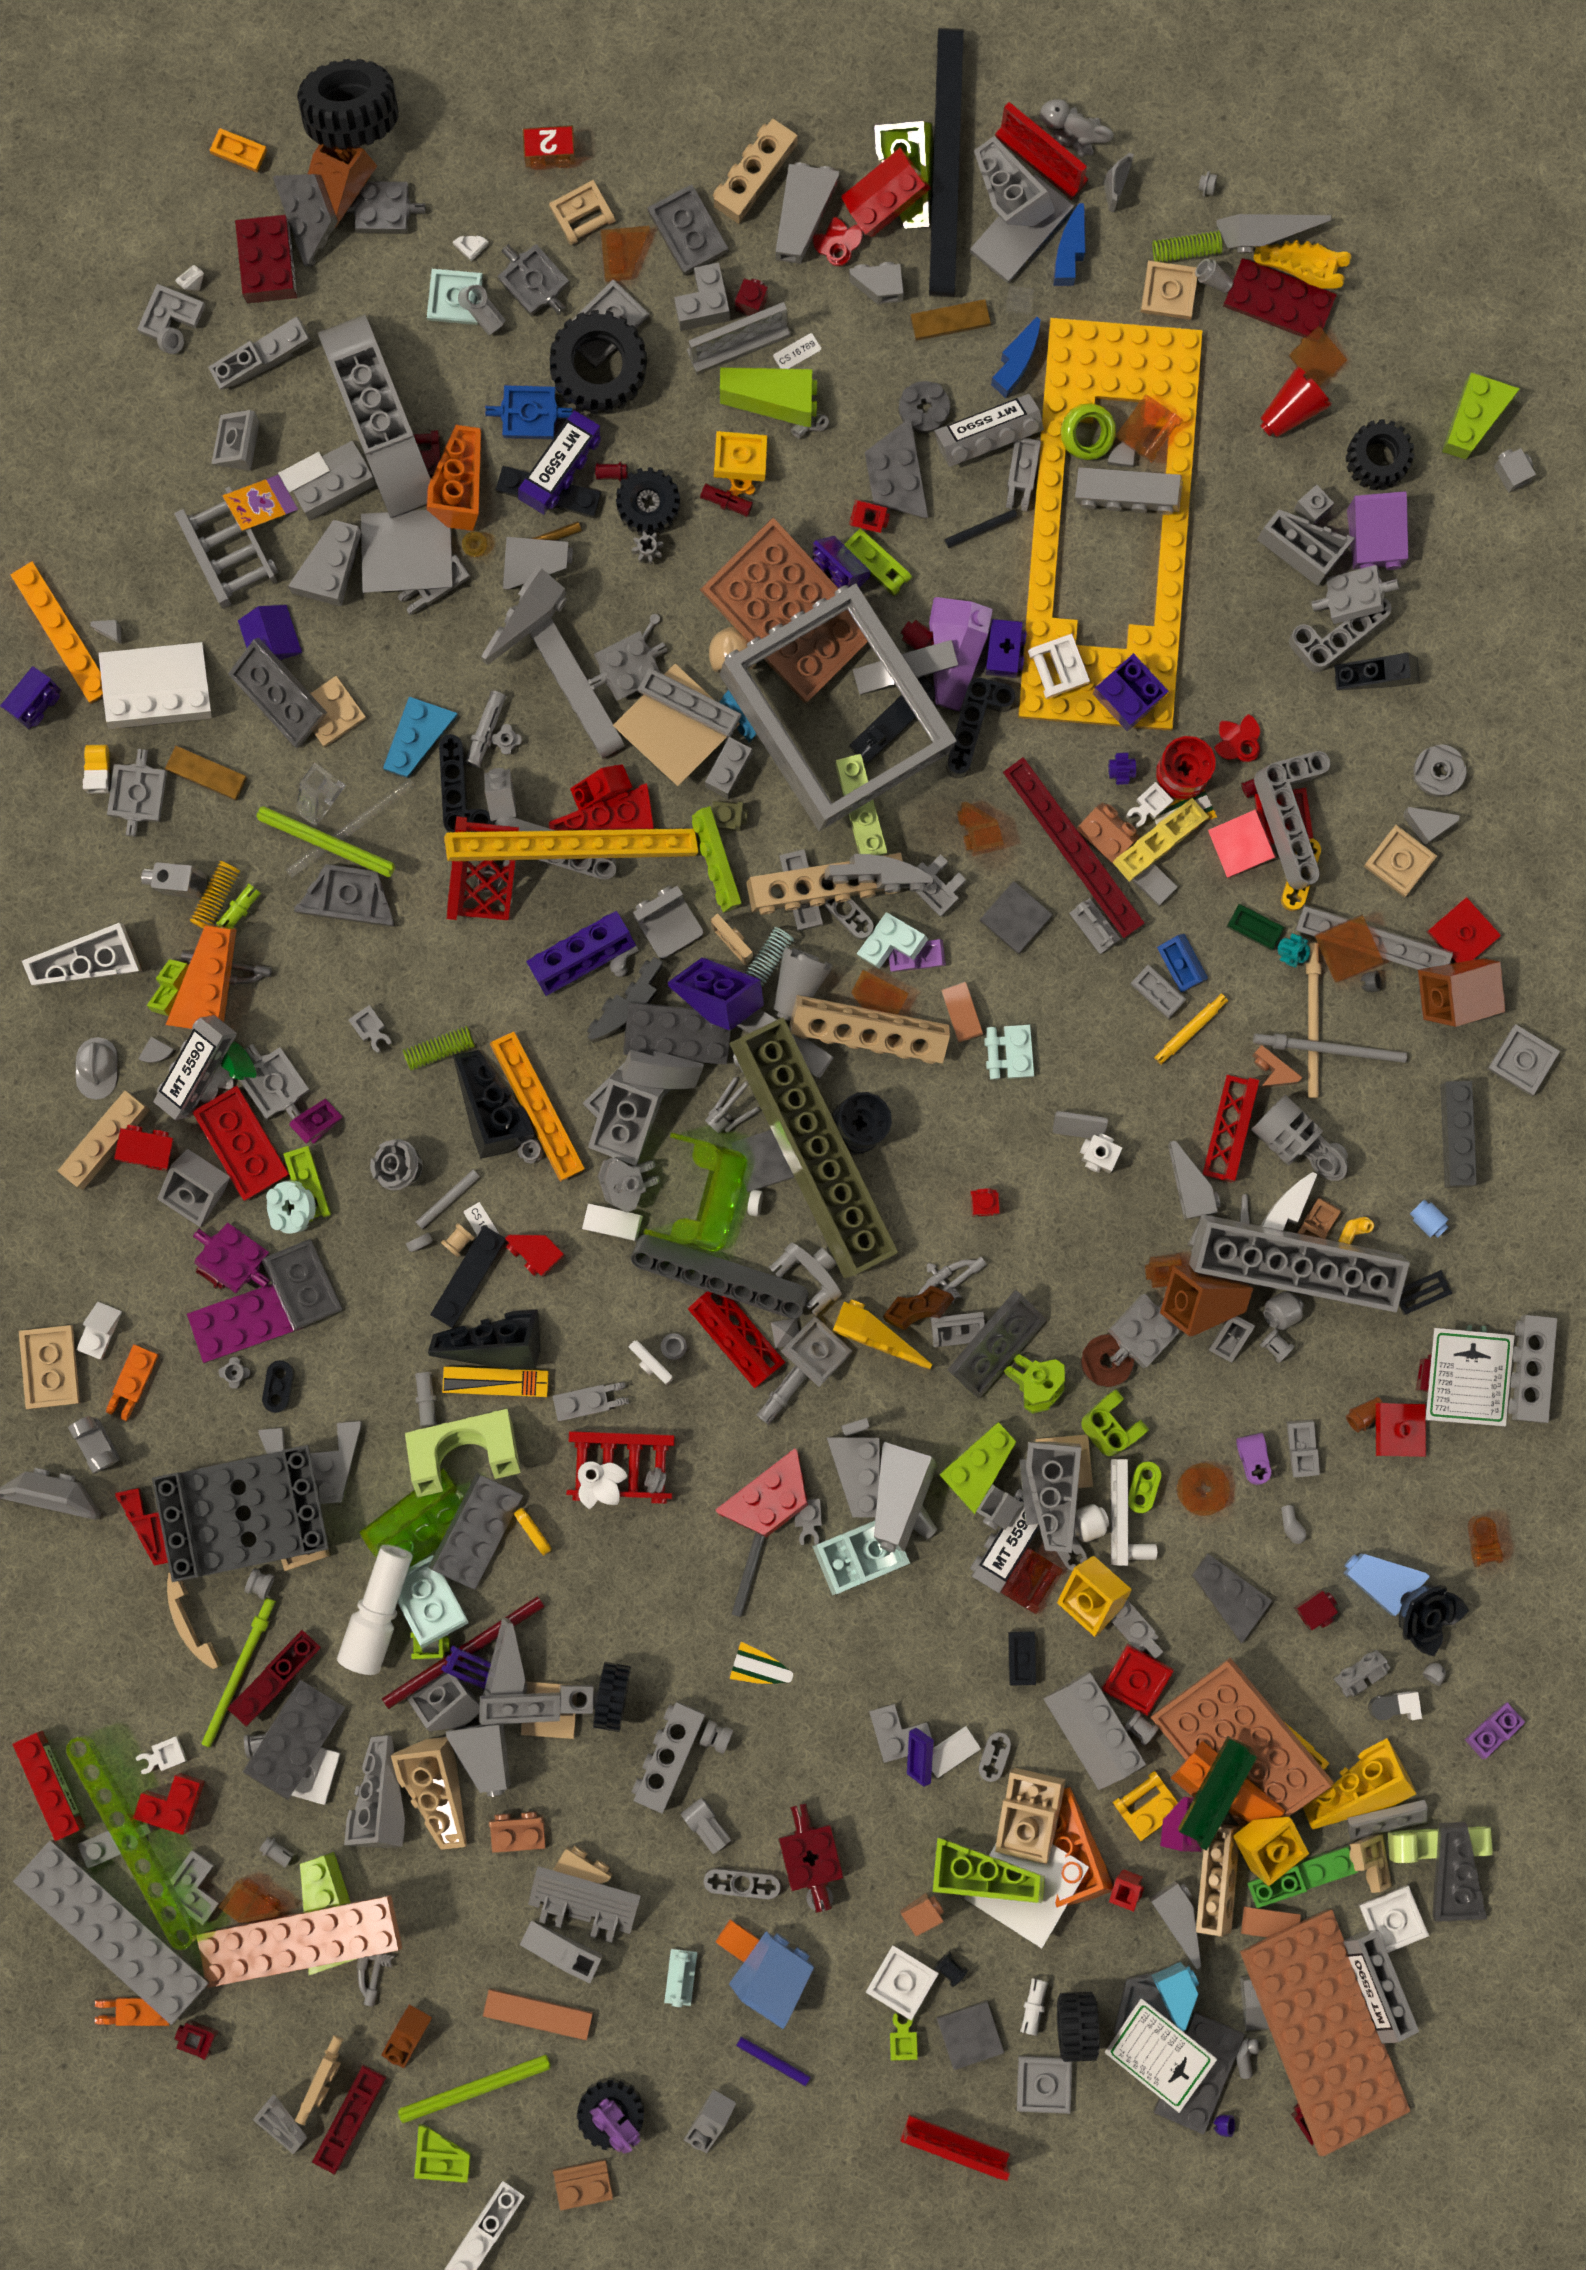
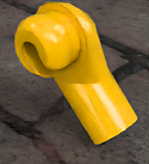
M1368 1217L1349 1220L1338 1242L1351 1244L1355 1235L1372 1232L1374 1229L1373 1221Z

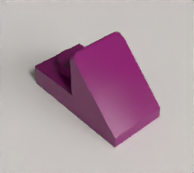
M325 1098L295 1117L289 1126L306 1144L310 1141L314 1144L343 1117Z

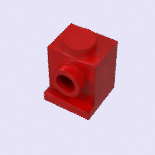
M855 499L849 525L881 533L882 528H887L890 514L886 513L887 508L884 506ZM869 511L874 513L872 521L865 519V515Z
M984 1188L970 1191L972 1217L999 1215V1198L996 1190Z
M1123 1869L1116 1877L1109 1902L1134 1912L1137 1902L1140 1901L1144 1891V1887L1141 1885L1143 1877Z

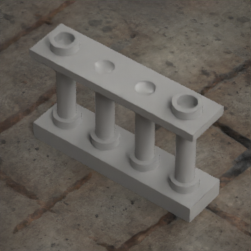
M230 486L225 488L227 493L232 492ZM225 501L195 516L192 514L187 516L184 509L174 513L222 609L232 605L228 598L232 596V592L267 575L272 583L275 584L278 582L275 574L279 573L273 560L267 561L251 528L246 529V532L252 544L217 561L215 559L209 560L206 552L210 551V547L243 532L238 523L205 539L204 537L198 538L195 530L199 528V525L230 510ZM255 553L258 554L263 564L262 567L229 583H226V581L220 582L217 576L221 573L220 570Z

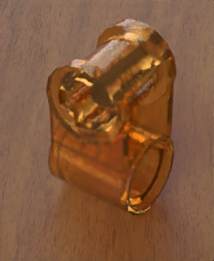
M1483 1515L1473 1516L1468 1522V1533L1474 1566L1480 1567L1481 1564L1495 1561L1497 1564L1502 1563V1550L1498 1541L1495 1522ZM1484 1520L1487 1523V1530L1484 1534L1479 1535L1476 1526L1480 1521Z

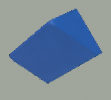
M1185 934L1177 935L1157 947L1181 993L1208 979Z

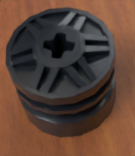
M857 1092L849 1096L831 1114L851 1155L864 1154L872 1150L886 1137L892 1124L891 1111L886 1102L878 1095L869 1092Z

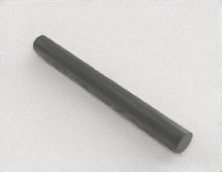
M756 1532L731 1613L738 1617H742L765 1539L764 1536Z

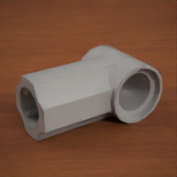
M471 285L461 289L459 292L458 302L460 306L471 313L487 335H491L498 330L506 321L488 299L487 292L482 286ZM470 291L476 294L477 301L475 304L469 300Z
M702 1797L680 1813L687 1825L694 1833L697 1832L712 1854L722 1849L731 1841L729 1835L715 1819L716 1815Z

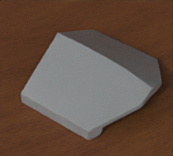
M1128 153L1120 159L1105 176L1104 188L1110 212L1114 213L1134 157L1132 153Z

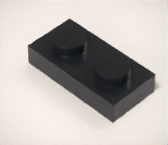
M1008 1632L1009 1685H1036L1035 1632Z

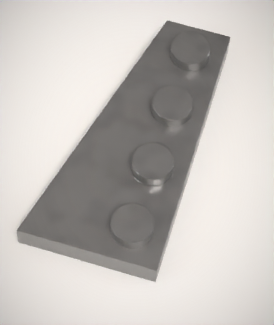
M1465 1822L1439 1823L1432 1914L1435 1921L1487 1919L1478 1881V1873L1473 1858L1474 1854L1469 1830Z

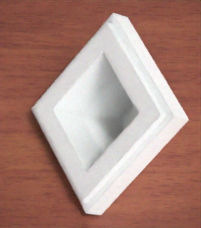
M193 265L176 279V283L183 289L199 291L204 273L197 266Z

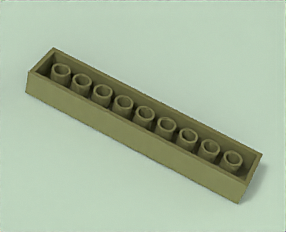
M784 1017L729 1043L843 1277L855 1276L897 1254L898 1251Z

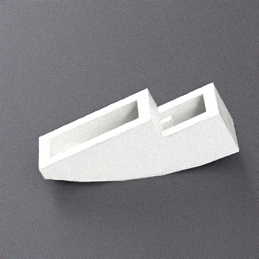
M1314 1172L1310 1173L1287 1190L1272 1206L1261 1226L1283 1231L1287 1221L1293 1224L1297 1223L1317 1174Z

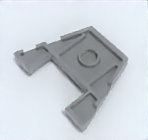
M361 1421L337 1423L338 1451L310 1453L320 1504L343 1502L362 1426ZM283 1428L258 1430L267 1454L285 1450Z

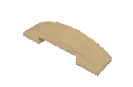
M168 1573V1603L172 1619L181 1638L191 1652L204 1664L212 1669L222 1666L212 1643L200 1644L179 1598L189 1594L183 1580L172 1582L170 1573Z

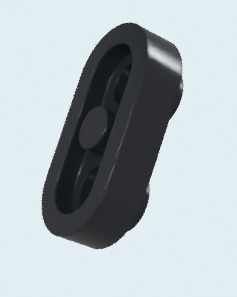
M275 1361L267 1369L262 1403L268 1411L273 1413L284 1411L290 1402L294 1369L286 1361ZM279 1369H284L286 1373L282 1379L277 1377ZM274 1395L281 1397V1402L278 1405L272 1402Z

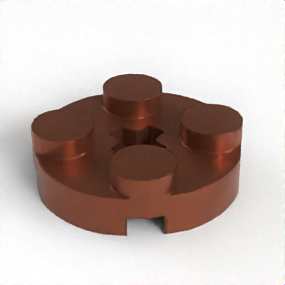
M1105 1334L1095 1337L1087 1344L1082 1352L1081 1365L1086 1377L1094 1384L1113 1387L1123 1383L1129 1377L1134 1365V1359L1127 1356L1119 1366L1114 1364L1115 1361L1111 1363V1368H1108L1106 1365L1102 1366L1100 1361L1103 1360V1354L1107 1353L1111 1357L1120 1349L1116 1339L1112 1335Z

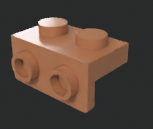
M1102 802L1077 827V830L1113 863L1118 856L1128 850L1140 837L1133 825L1124 822L1117 816L1118 812L1115 808Z

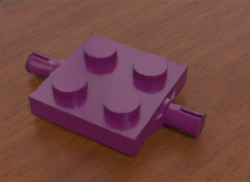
M228 1222L219 1233L212 1237L200 1228L194 1233L193 1238L205 1245L203 1251L195 1259L194 1264L234 1293H237L244 1284L251 1280L264 1289L271 1280L259 1272L260 1266L263 1263L262 1259L269 1256V1252Z

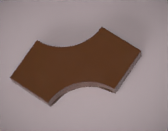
M929 1286L923 1293L914 1297L904 1298L898 1296L883 1315L885 1322L906 1330L912 1323L922 1318L935 1317L940 1319L953 1302L954 1297L949 1292L935 1286Z

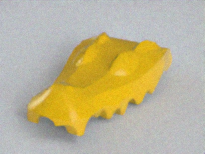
M1294 240L1293 243L1285 241L1281 246L1279 244H1266L1256 247L1254 252V261L1257 264L1282 270L1312 286L1326 289H1336L1343 286L1345 278L1340 273L1336 274L1337 268L1348 266L1351 260V254L1348 252H1334L1319 243L1311 245L1310 241L1300 245L1298 240Z

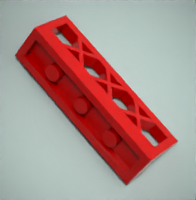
M1226 1075L1202 1172L1203 1176L1231 1183L1235 1181L1259 1080ZM1230 1082L1245 1085L1243 1096L1233 1100L1228 1092ZM1226 1098H1228L1230 1103L1225 1106ZM1241 1100L1240 1108H1238L1236 1103ZM1233 1106L1238 1114L1237 1120L1227 1125L1222 1117L1223 1111ZM1220 1123H1222L1224 1128L1219 1131ZM1235 1125L1234 1133H1232L1229 1128ZM1227 1131L1232 1139L1231 1145L1221 1150L1216 1142L1217 1135ZM1214 1148H1216L1218 1153L1213 1156ZM1229 1150L1228 1157L1226 1159L1223 1153ZM1221 1156L1226 1164L1224 1174L1209 1171L1211 1160Z
M705 1292L688 1310L755 1389L786 1362L733 1299L717 1294L722 1300L721 1306L717 1305L710 1297L714 1293ZM729 1315H733L738 1319L739 1326L733 1325L729 1320ZM746 1335L754 1338L756 1346L749 1344L746 1340ZM763 1355L769 1356L775 1365L770 1368L763 1360Z

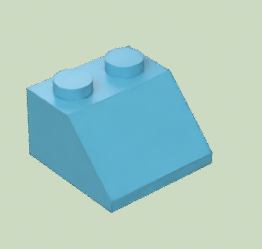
M1179 1962L1151 1976L1173 2024L1181 2031H1185L1198 1996L1195 1987L1199 1983L1193 1970L1189 1966L1185 1968Z

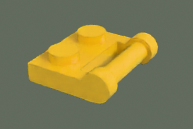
M1155 1771L1148 1775L1149 1778L1123 1798H1117L1112 1802L1140 1841L1161 1827L1163 1819L1178 1804ZM1156 1786L1160 1792L1130 1814L1126 1808Z

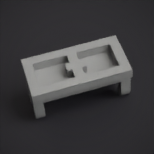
M984 1313L943 1316L940 1319L931 1318L933 1347L970 1343L985 1326Z

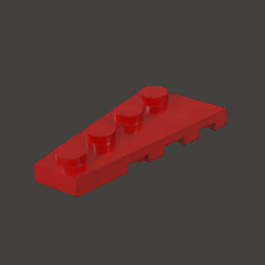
M645 783L640 785L639 788L629 792L625 791L614 798L604 802L600 801L589 808L581 811L578 810L548 822L549 829L555 831L654 829L648 785Z

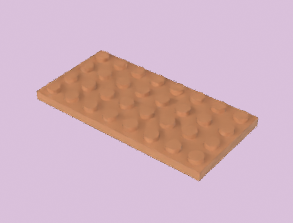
M1332 1909L1324 1910L1240 1951L1319 2156H1325L1411 2112L1385 2044L1381 2043L1375 2025L1372 2022Z

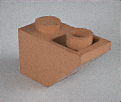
M925 1893L900 1910V1913L915 1936H918L942 1923L941 1914L944 1911L935 1896L929 1898L927 1893Z

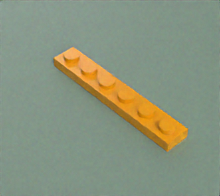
M30 562L10 574L88 702L92 704L103 697L101 671L35 564Z
M515 1032L492 1041L490 1046L518 1101L527 1111L531 1126L559 1181L561 1182L584 1171L585 1168Z

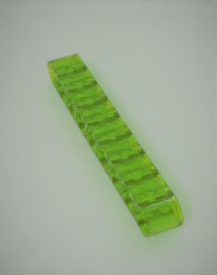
M87 1735L71 1739L66 1746L67 1756L164 1934L173 1948L177 1950L187 1949L197 1938L196 1927L138 1821L133 1819L134 1814L96 1744ZM81 1741L86 1745V1753L84 1755H79L75 1751L76 1742ZM89 1765H95L98 1768V1778H91L88 1775ZM103 1788L111 1791L112 1799L110 1802L102 1800L100 1792ZM115 1812H120L124 1815L125 1822L123 1825H117L114 1822L113 1815ZM128 1835H132L137 1839L138 1845L135 1849L127 1846L126 1838ZM140 1859L149 1861L151 1865L149 1872L141 1871L139 1868ZM154 1882H158L163 1886L162 1895H155L152 1892L151 1887ZM166 1906H171L176 1910L175 1919H169L165 1916L164 1909ZM178 1930L187 1931L189 1934L188 1942H181L178 1939Z

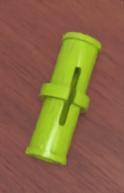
M248 883L239 897L229 903L231 905L230 908L216 924L223 927L227 920H229L225 927L233 928L242 916L248 914V908L262 893L256 889L248 897L249 893L254 889Z

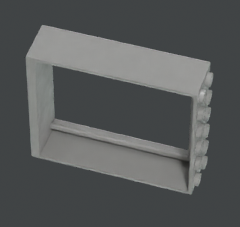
M857 584L848 587V585L842 586L835 591L834 597L826 600V598L820 599L813 604V609L807 613L804 611L798 612L791 617L790 623L784 626L782 624L776 625L769 630V635L762 639L760 636L752 639L747 643V648L740 652L738 649L730 652L725 656V661L722 664L719 675L819 832L948 755L957 741ZM848 610L933 743L832 803L747 668Z

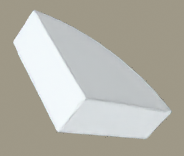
M461 236L453 241V245L472 262L489 245V242L481 236Z

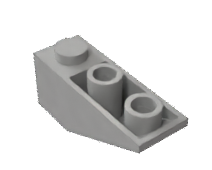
M531 1920L520 1943L527 1950L588 1983H591L603 1957V1954Z

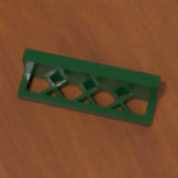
M1227 1736L1178 1827L1180 1833L1195 1839L1199 1847L1206 1851L1257 1759L1255 1752L1250 1746Z

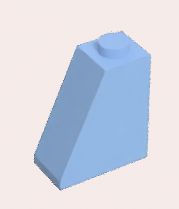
M1361 1553L1359 1556L1354 1554L1346 1562L1345 1567L1347 1569L1344 1572L1350 1580L1392 1616H1396L1400 1612L1402 1606L1400 1600L1403 1594L1406 1592L1412 1593L1430 1577L1424 1572Z

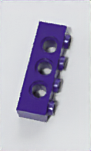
M615 911L602 917L590 926L582 928L572 936L559 941L545 951L537 953L526 962L543 993L547 996L636 945L618 912Z

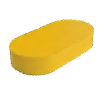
M520 1508L514 1512L515 1517L543 1556L549 1553L552 1549L526 1510Z

